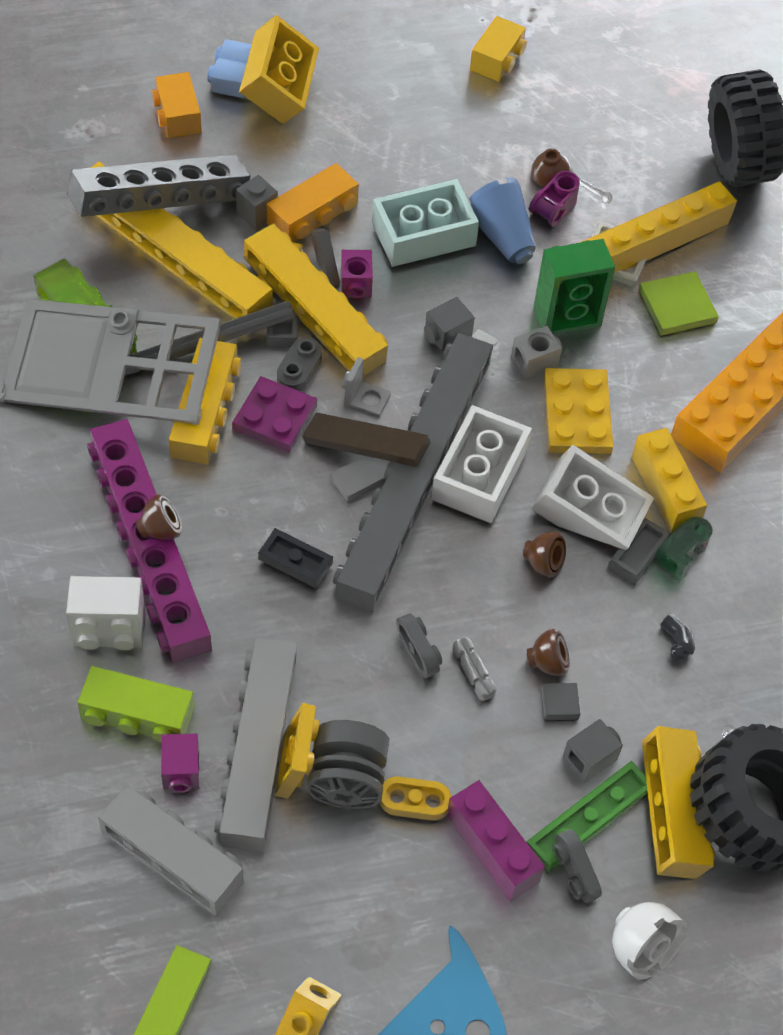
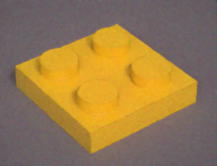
M302 703L285 730L274 796L289 799L296 787L301 788L304 775L311 773L314 753L309 752L311 741H315L319 730V720L314 719L315 705Z

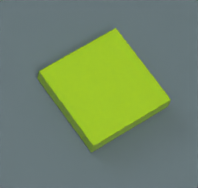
M696 271L640 283V294L661 336L717 323L719 316Z

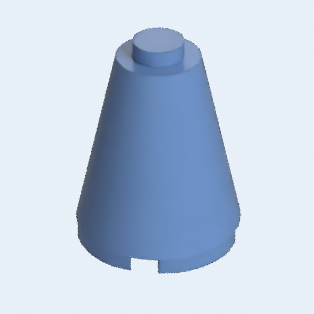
M513 177L506 178L508 183L499 184L498 180H495L478 189L469 198L471 201L470 205L479 221L478 227L509 262H516L517 264L526 263L533 257L532 253L536 250L521 186L518 180Z

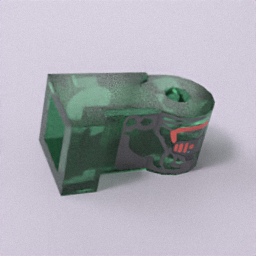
M701 517L688 519L658 547L653 563L679 583L687 575L693 560L692 557L700 555L706 550L713 532L711 524Z

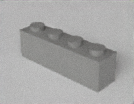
M126 785L98 817L101 832L216 916L244 882L243 868L241 867L242 863L230 852L225 851L221 853L214 848L210 838L201 831L196 830L192 832L185 827L181 817L172 810L168 809L165 812L156 806L155 800L142 789L136 791L129 785Z

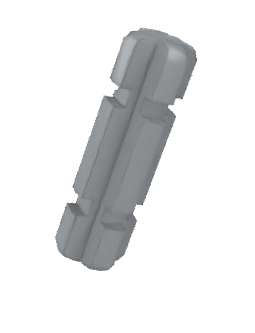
M467 637L456 640L453 643V651L457 659H461L460 665L472 686L476 687L474 691L481 701L493 698L496 695V687L492 679L487 678L489 674L478 653L473 651L474 646L471 640Z

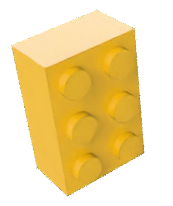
M276 14L255 31L239 92L280 123L284 124L305 109L319 47Z

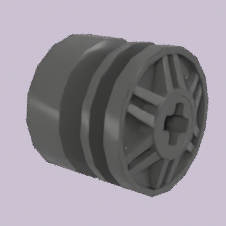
M332 720L319 725L318 734L313 744L312 753H314L315 760L310 776H308L307 792L316 800L335 807L362 809L377 805L382 800V785L385 778V773L382 769L387 763L390 738L376 726L360 721Z

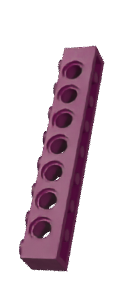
M128 419L90 429L92 442L87 444L91 461H98L100 468L96 469L101 488L108 487L110 494L106 495V500L110 513L118 514L120 521L116 522V528L120 540H127L130 547L125 549L131 569L137 567L140 574L137 577L141 578L143 596L147 595L150 604L146 605L151 624L158 623L161 632L156 633L162 653L168 652L173 664L211 652V634L175 540H159L154 537L149 540H141L144 537L140 534L136 521L141 518L146 503L157 493ZM135 510H140V511H141V512H138V513H131L132 511H135ZM154 564H162V566L157 568L150 567ZM166 591L173 592L171 595H161V593ZM176 619L184 620V622L180 624L170 623Z

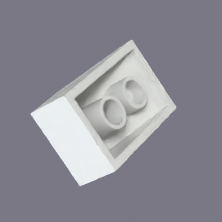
M572 445L557 460L531 509L558 527L627 550L654 497Z

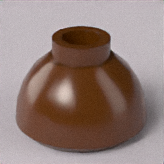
M551 148L536 157L532 164L531 176L538 185L545 187L559 172L571 171V166L568 159L562 153Z
M159 494L152 497L146 503L141 518L136 521L137 528L144 538L152 536L159 540H171L181 535L182 525L176 509L166 497Z
M550 531L542 533L533 541H526L523 548V557L525 560L530 561L531 566L538 573L552 578L563 567L566 557L565 539L560 532Z
M555 628L545 631L536 639L533 647L527 649V660L532 669L538 667L544 673L553 676L567 674L570 668V658L565 639L560 631Z

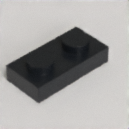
M274 528L258 552V560L314 588L318 587L333 564V556L277 528Z

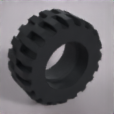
M761 69L720 76L712 83V88L709 91L708 123L710 129L709 136L712 143L711 148L721 177L724 178L727 184L733 187L774 181L783 173L782 96L779 95L777 83L773 82L774 78L768 72Z
M751 724L748 727L741 726L720 740L697 762L695 773L692 774L690 782L691 789H694L690 794L691 805L696 807L697 810L694 816L698 826L702 825L707 832L704 834L709 843L714 842L719 847L718 852L724 857L729 858L731 856L735 858L734 863L745 868L752 865V869L755 871L782 870L783 728L772 725L766 728L764 724ZM745 775L756 778L771 791L778 803L781 821L767 815L757 806L748 791Z

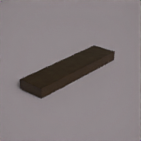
M318 412L315 413L302 435L306 444L415 467L419 465L431 443L429 436L426 434Z

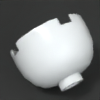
M645 902L632 908L627 907L616 918V926L612 937L615 956L620 964L637 980L648 979L652 977L647 972L650 968L659 962L662 970L677 955L686 938L681 930L682 927L687 928V923L671 909L660 903Z

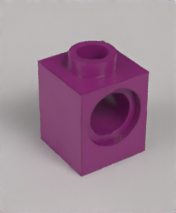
M341 249V292L346 297L352 298L372 297V250Z
M198 733L161 735V778L163 789L182 793L191 790V788H199Z

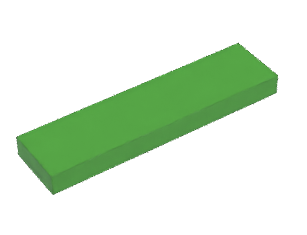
M631 760L527 840V844L545 866L544 871L548 874L560 865L552 848L556 844L555 836L567 829H572L584 846L648 796L646 775Z

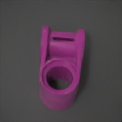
M562 171L556 174L543 189L535 194L530 202L528 211L533 215L537 213L544 217L552 227L557 226L577 203L580 186L578 175L571 171Z

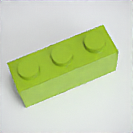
M91 666L77 702L80 717L91 725L103 726L105 724L117 727L121 732L129 735L140 733L152 736L154 740L160 743L161 735L186 734L195 709L193 691Z

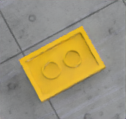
M545 368L544 390L548 453H565L574 445L587 454H612L613 435L607 370Z

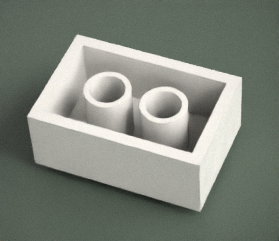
M472 405L434 477L431 500L492 523L528 451L532 428Z

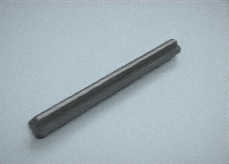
M285 301L221 323L217 341L226 342L293 319V307L289 301ZM205 330L174 339L169 361L194 353L199 338H203ZM161 344L130 354L129 357L157 359ZM126 368L125 376L143 369Z

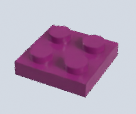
M260 376L234 418L232 430L290 453L317 407V398Z

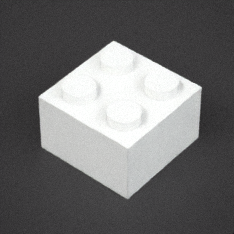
M70 576L66 614L73 646L87 650L97 649L98 647H115L119 650L143 648L146 610L141 578Z

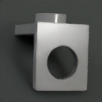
M357 357L351 370L345 373L342 381V388L345 389L344 405L380 417L391 396V391L362 381L364 359ZM367 393H374L379 396L380 401L376 405H367L362 401V397Z

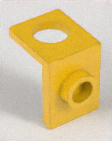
M308 977L295 990L275 1035H319L328 1013L339 1002L342 995ZM310 990L318 991L325 995L327 998L318 997L315 994H313Z

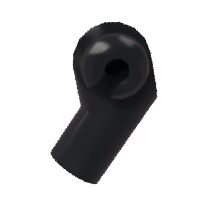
M670 613L664 618L660 626L674 637L677 642L671 648V654L678 660L685 661L688 655H693L695 651L694 636L685 624Z

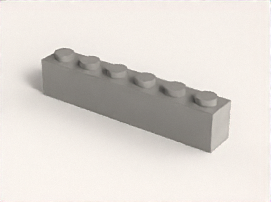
M255 637L253 650L247 649L244 670H249L247 681L241 680L239 689V701L243 702L242 712H235L233 733H238L236 745L230 744L227 754V765L232 766L230 777H223L220 797L221 799H226L224 811H217L214 832L220 833L222 847L265 851L297 661V642Z

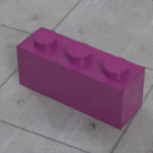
M480 780L449 798L446 816L510 902L540 883L545 866Z

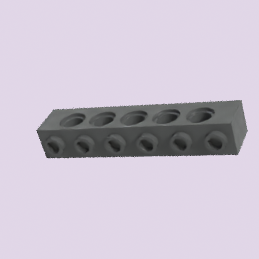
M236 154L72 169L67 196L80 217L236 201V188L249 181L251 175Z

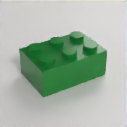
M604 239L586 240L581 243L553 246L543 250L533 306L540 328L548 326L552 334L555 335L602 326L615 271L614 262Z

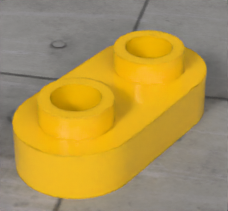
M395 776L385 780L382 785V800L379 803L382 809L390 815L434 821L442 819L448 813L451 793L440 782ZM399 795L403 798V801L395 803L391 800V797ZM435 800L439 805L432 808L426 802Z

